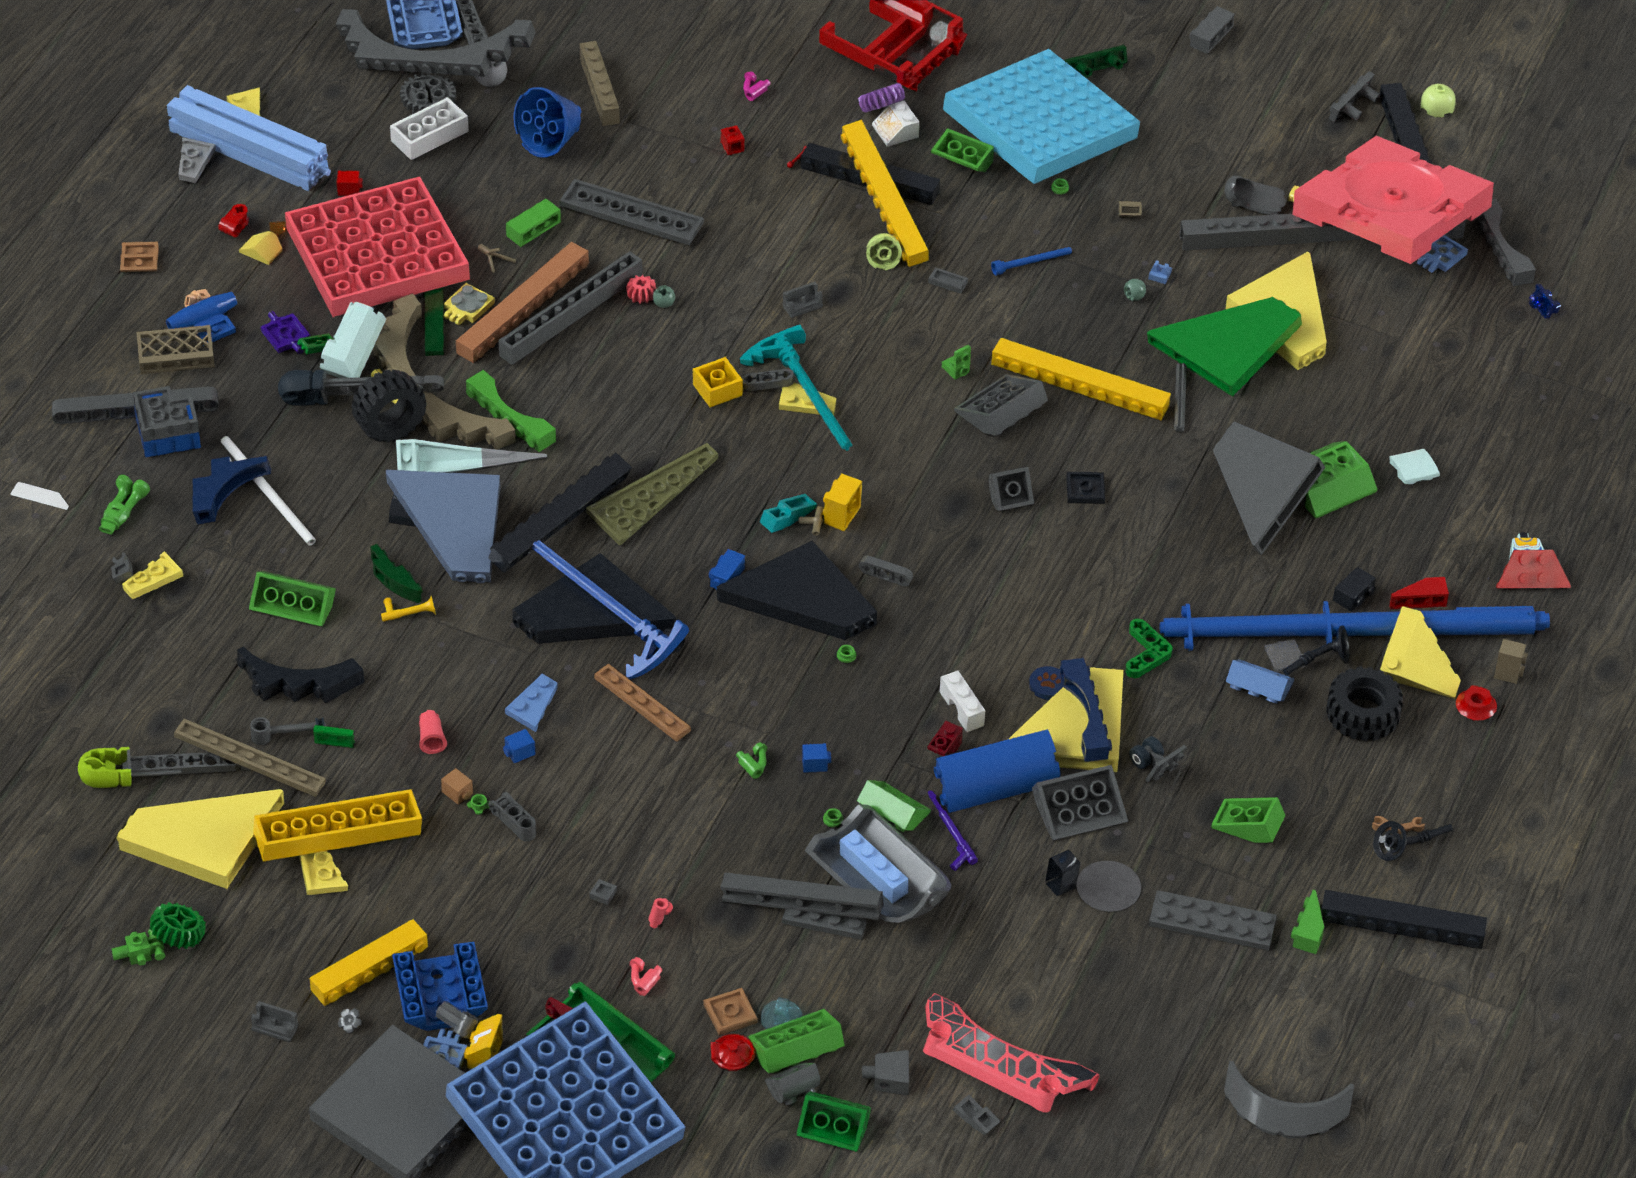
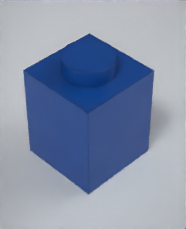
M523 729L505 737L503 750L507 757H510L514 763H517L535 755V741L528 731Z
M826 743L802 745L804 773L827 771L828 763H831V752L827 751Z

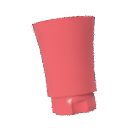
M433 710L421 713L419 721L420 749L427 754L442 752L447 746V740L442 730L439 715Z

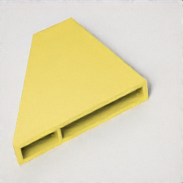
M1309 252L1302 254L1227 296L1226 309L1274 297L1277 300H1282L1290 308L1300 312L1302 326L1276 351L1297 370L1308 366L1311 362L1325 355L1327 341Z
M1090 668V680H1093L1095 685L1094 694L1098 695L1099 698L1098 708L1102 709L1103 712L1102 722L1107 726V739H1110L1112 743V751H1109L1108 759L1084 761L1081 739L1082 733L1089 722L1088 715L1081 702L1064 687L1009 739L1048 729L1056 749L1054 754L1056 762H1059V767L1091 770L1112 765L1113 771L1117 772L1123 670Z
M277 789L138 808L129 817L124 829H121L118 833L119 849L227 889L257 845L253 832L254 815L280 811L284 805L283 790Z

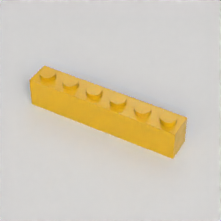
M412 919L310 977L311 991L324 1006L333 1003L343 995L353 992L364 983L372 981L378 975L388 972L394 967L392 954L413 951V955L423 952L428 947L427 934Z

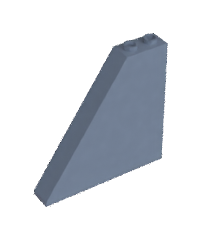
M386 470L388 485L450 578L458 582H491L493 563L488 557L491 552L490 548L495 543L501 486L500 475Z

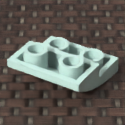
M1425 449L1390 456V464L1397 469L1398 478L1405 484H1414L1417 481L1431 480L1434 477L1440 476L1437 466Z

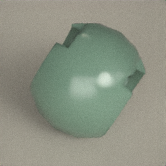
M1131 279L1126 282L1124 294L1127 299L1139 301L1145 296L1146 286L1143 281Z
M666 285L659 286L653 292L654 303L661 308L670 307L675 301L674 290Z

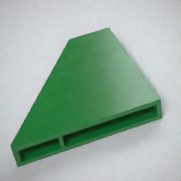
M1270 297L1155 328L1147 332V338L1150 345L1177 362L1185 363L1187 365L1186 368L1233 397L1302 326V318L1298 310L1290 308L1282 300Z

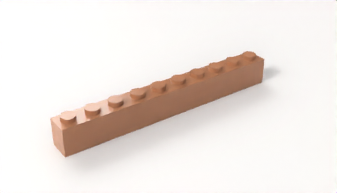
M573 242L568 244L456 340V353L472 363L483 357L501 338L516 328L533 311L541 307L548 298H551L555 292L563 288L569 280L588 266V250Z

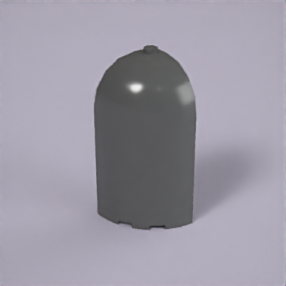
M858 804L850 815L841 822L843 826L835 831L832 828L825 833L815 834L804 850L843 887L877 890L840 855V839L853 830L858 831L908 878V894L892 904L883 895L884 907L879 918L885 922L903 923L913 920L937 906L951 889V883L947 876L870 805Z

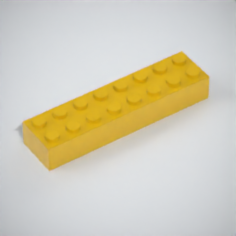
M412 789L254 815L253 832L263 861L421 835L422 817Z

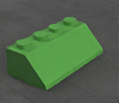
M260 571L256 573L249 610L323 626L332 608L336 588Z
M825 1009L748 1036L755 1048V1054L760 1065L768 1073L779 1072L785 1067L796 1066L804 1060L815 1059L821 1054L834 1052L838 1048L845 1046L841 1024Z

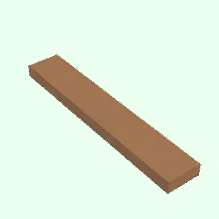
M607 664L594 674V678L676 742L691 731V727L610 664Z

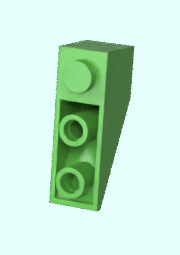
M1313 890L1311 896L1305 899L1303 905L1305 910L1304 912L1300 911L1297 920L1299 925L1298 927L1294 926L1291 938L1294 939V948L1316 954L1322 941L1324 924L1317 893Z

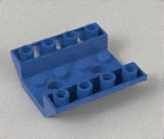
M474 941L454 944V955L415 961L413 951L392 954L406 1023L425 1031L451 1028V1026L435 1017L436 1011L443 1001H447L461 1011L469 1012L476 1017L488 1009ZM435 974L442 975L439 979H434L432 976Z

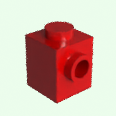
M737 125L721 129V144L727 155L744 152V137Z
M338 171V196H349L359 193V190L363 189V178L359 177V171Z

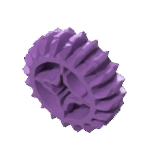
M896 83L866 93L858 98L859 106L862 112L866 113L899 102L905 98L904 89L901 84Z

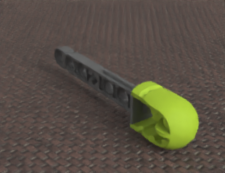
M121 747L119 750L115 748L92 749L82 755L78 764V773L81 781L93 788L117 787L119 784L122 787L131 786V777L229 772L238 769L247 771L251 769L237 763L229 764L226 762L227 759L211 752L130 756L129 747ZM212 759L216 761V764L208 765L206 761ZM175 762L176 766L168 767L165 764ZM148 763H154L156 764V767L147 768L145 765ZM115 765H122V766H123V770H122V769H117V770H116V766H115Z

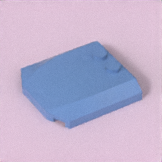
M386 0L394 44L410 49L444 46L462 37L456 0Z

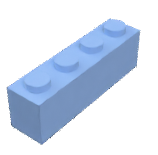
M853 830L840 839V855L878 891H883V895L892 904L908 894V878L858 831Z

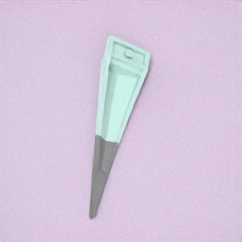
M417 439L396 440L398 470L454 473L547 457L546 454L467 447Z

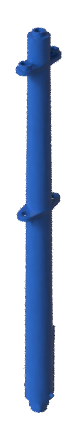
M1323 601V613L1191 618L1190 604H1185V606H1181V616L1185 618H1163V622H1160V633H1163L1164 637H1184V649H1188V651H1193V637L1325 636L1326 644L1332 642V636H1337L1341 625L1345 626L1347 636H1392L1400 611L1330 613L1328 601ZM1533 606L1456 607V610L1421 611L1425 618L1423 620L1428 628H1431L1434 635H1533L1535 631L1545 630L1550 626L1549 613L1534 611Z

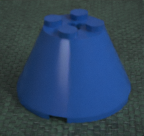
M543 87L530 88L519 97L514 109L516 134L520 135L523 141L521 144L531 154L537 157L553 156L562 149L575 132L579 131L581 108L571 100Z

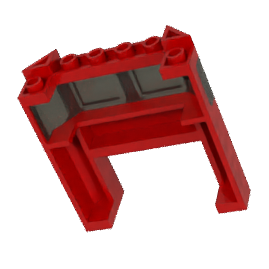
M870 0L869 12L892 23V25L865 49L836 36L835 23L831 21L819 30V43L917 92V85L923 78L929 75L937 66H940L951 54L958 55L968 34L963 32V18L927 0Z

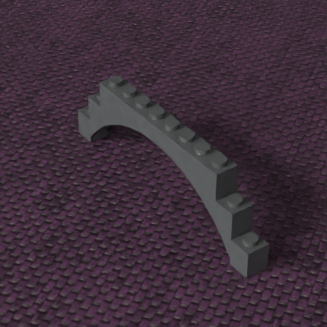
M342 9L336 22L340 35L347 36L345 42L349 51L355 53L354 58L360 69L482 77L486 76L491 61L508 62L513 47L530 48L536 33L531 20H515L512 25L499 33L470 45L447 50L420 51L398 47L378 38L364 26L358 10Z

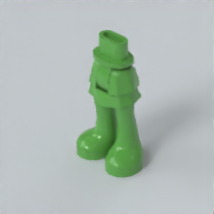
M118 476L116 486L119 491L115 499L107 505V509L104 511L101 526L99 527L101 532L113 534L115 530H118L130 517L132 508L150 492V487L145 481L136 480L133 485L132 480L128 476ZM130 495V497H129V499L127 500V502L125 503V505H123L122 503H123V502L125 501V499Z

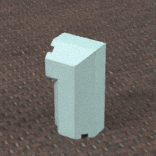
M350 302L338 330L333 336L334 340L329 339L322 351L321 358L324 359V364L320 363V368L325 373L338 378H359L386 321L385 316L379 311L375 314L373 312L374 308L368 305Z

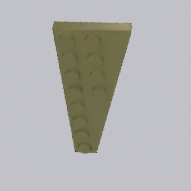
M706 443L586 508V513L620 546L718 459V453Z

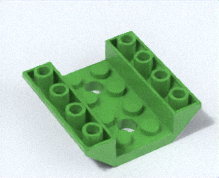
M1347 441L1334 442L1310 453L1319 457L1325 466L1323 472L1306 494L1305 508L1316 519L1377 492L1369 464Z

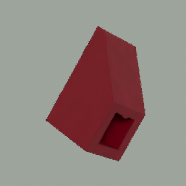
M945 721L927 746V749L942 756L955 754L962 744L963 728Z

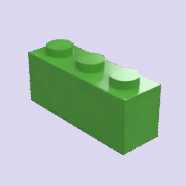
M544 199L507 222L506 236L522 247L561 222L560 209L549 200Z

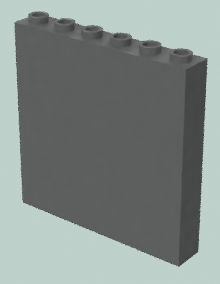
M392 1025L309 1107L310 1120L394 1178H419L422 1171L426 1167H430L434 1163L435 1158L441 1152H445L449 1143L454 1138H458L467 1126L466 1122L446 1098L447 1084L465 1073Z

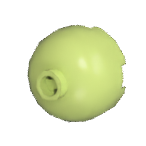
M1434 84L1424 91L1421 98V108L1427 110L1428 115L1444 117V114L1453 113L1455 109V94L1450 87L1443 84Z
M881 233L869 240L866 256L874 268L889 270L900 262L902 248L894 236Z

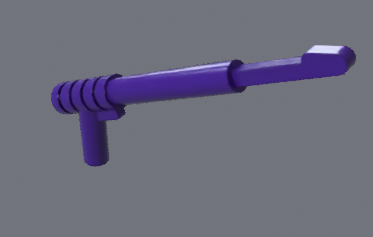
M928 791V796L938 810L939 816L958 844L956 850L960 855L950 865L951 869L956 871L966 860L970 865L976 864L978 858L967 841L964 840L947 812L942 809L934 792Z

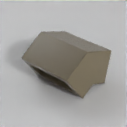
M1119 201V217H1141V202Z

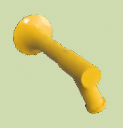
M432 596L423 604L397 610L393 609L391 598L383 600L386 612L381 613L383 622L423 611H431L436 615Z

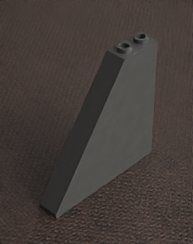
M1233 422L1215 445L1213 452L1252 545L1258 554L1262 555L1323 472L1325 466L1320 458Z

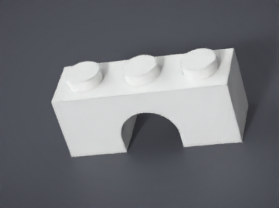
M959 671L941 676L940 693L948 705L955 703L958 710V720L966 732L983 727L985 709Z

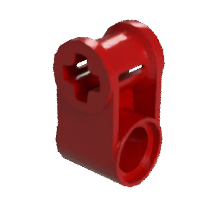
M244 204L234 205L220 220L218 225L219 231L232 237H237L249 223V218L246 215L248 213L247 206Z

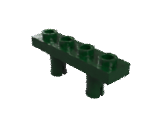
M1120 45L1065 59L1064 61L1088 78L1092 75L1093 71L1112 66L1117 70L1121 69L1124 63H1128L1127 47Z

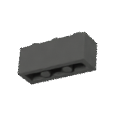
M1218 6L1213 11H1210L1208 16L1199 23V26L1191 31L1189 36L1191 39L1190 47L1208 54L1233 28L1235 14Z

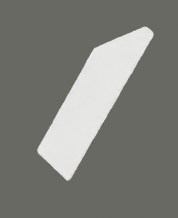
M18 482L11 492L13 496L65 510L69 508L59 492Z

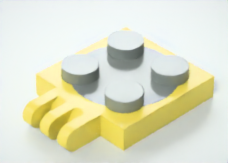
M465 283L444 303V309L447 311L443 317L451 322H455L457 325H460L465 320L474 323L495 303V297Z

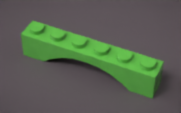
M484 370L466 380L467 395L476 400L482 408L487 409L493 417L498 419L507 418L514 427L515 434L526 441L531 448L541 452L556 442V429L544 419L526 416L508 407L497 393L495 379Z

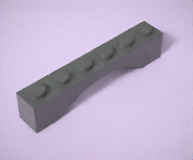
M1492 199L1491 208L1479 215L1475 220L1478 221L1480 230L1484 232L1487 243L1493 248L1494 255L1499 259L1500 266L1504 268L1506 277L1511 281L1512 285L1533 283L1536 269L1529 257L1513 249L1503 238L1499 227L1503 210L1497 199Z

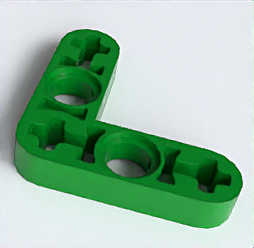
M1133 619L1130 622L1129 633L1147 650L1130 659L1126 663L1125 672L1130 678H1139L1169 660L1172 656L1173 648L1167 640L1144 620ZM1152 637L1155 639V641L1149 642L1146 640V638ZM1152 658L1154 661L1146 662L1144 659Z

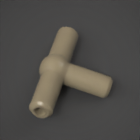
M818 506L816 508L815 517H799V524L813 525L812 534L815 536L819 535L820 527L823 523V507Z

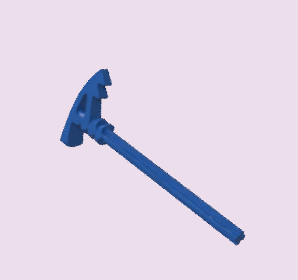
M540 540L533 543L532 549L634 628L635 635L641 637L646 642L642 655L639 657L634 654V666L626 664V677L629 680L639 677L658 666L688 634V626L680 620H676L669 636L663 634V631L650 624L649 620L638 618ZM657 646L659 650L653 655Z

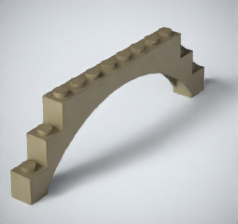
M412 293L393 301V315L386 318L381 330L382 334L378 336L371 351L372 356H376L381 368L384 367L385 370H390L391 372L392 370H400V372L408 373L409 376H415L406 356L407 341L417 319L422 318L421 304ZM423 392L426 399L425 415L422 416L421 422L428 427L430 435L434 436L438 442L458 435V438L461 441L463 440L467 446L486 439L488 444H492L495 450L516 442L515 429L507 418L495 419L471 414L447 404L431 392Z

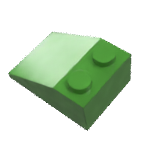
M1278 798L1224 799L1211 827L1254 843L1273 842L1286 815Z

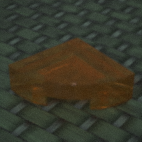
M286 221L269 222L270 232L276 234L277 237L281 233L286 232Z

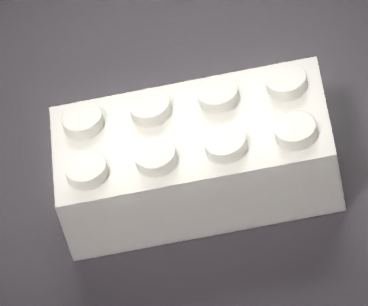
M447 97L390 125L391 142L412 160L467 133L468 116Z

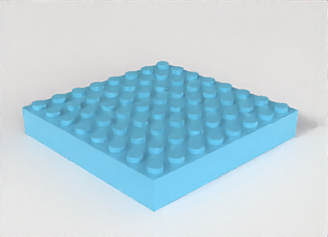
M1050 49L945 93L943 110L979 140L994 146L996 154L1033 184L1136 139L1140 126V121Z

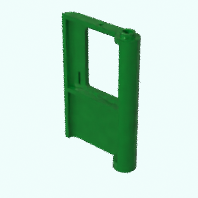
M582 982L574 983L569 988V996L562 1003L574 1009L586 1001L650 1083L671 1065L675 1058V1053L601 996ZM547 1015L527 1032L526 1036L554 1021V1018Z

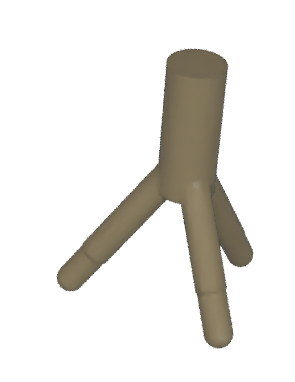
M483 244L478 246V250L488 256L492 273H495L492 256L513 263L516 262L513 258L496 253L500 251V248L489 249Z

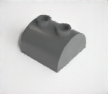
M1029 467L991 473L989 475V490L996 510L1000 511L1034 504Z
M800 1063L765 1079V1082L776 1101L779 1103L785 1102V1105L796 1102V1096L802 1093L805 1097L810 1091L816 1092L814 1088L820 1085V1075L816 1063Z

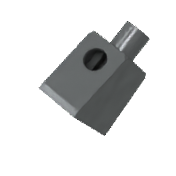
M909 1050L876 1054L875 1066H862V1078H875L876 1091L908 1095Z

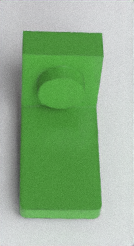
M966 345L956 350L954 356L942 361V368L954 379L965 376L970 372L971 347Z

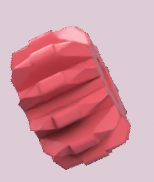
M635 275V278L629 279L626 286L628 299H632L633 303L638 301L640 304L642 302L648 304L649 300H653V292L657 287L655 280L651 279L650 276L644 277L642 275L638 277Z

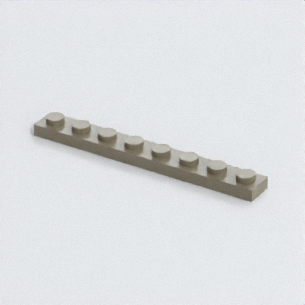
M183 719L174 732L175 738L317 797L325 785L326 778L189 720Z

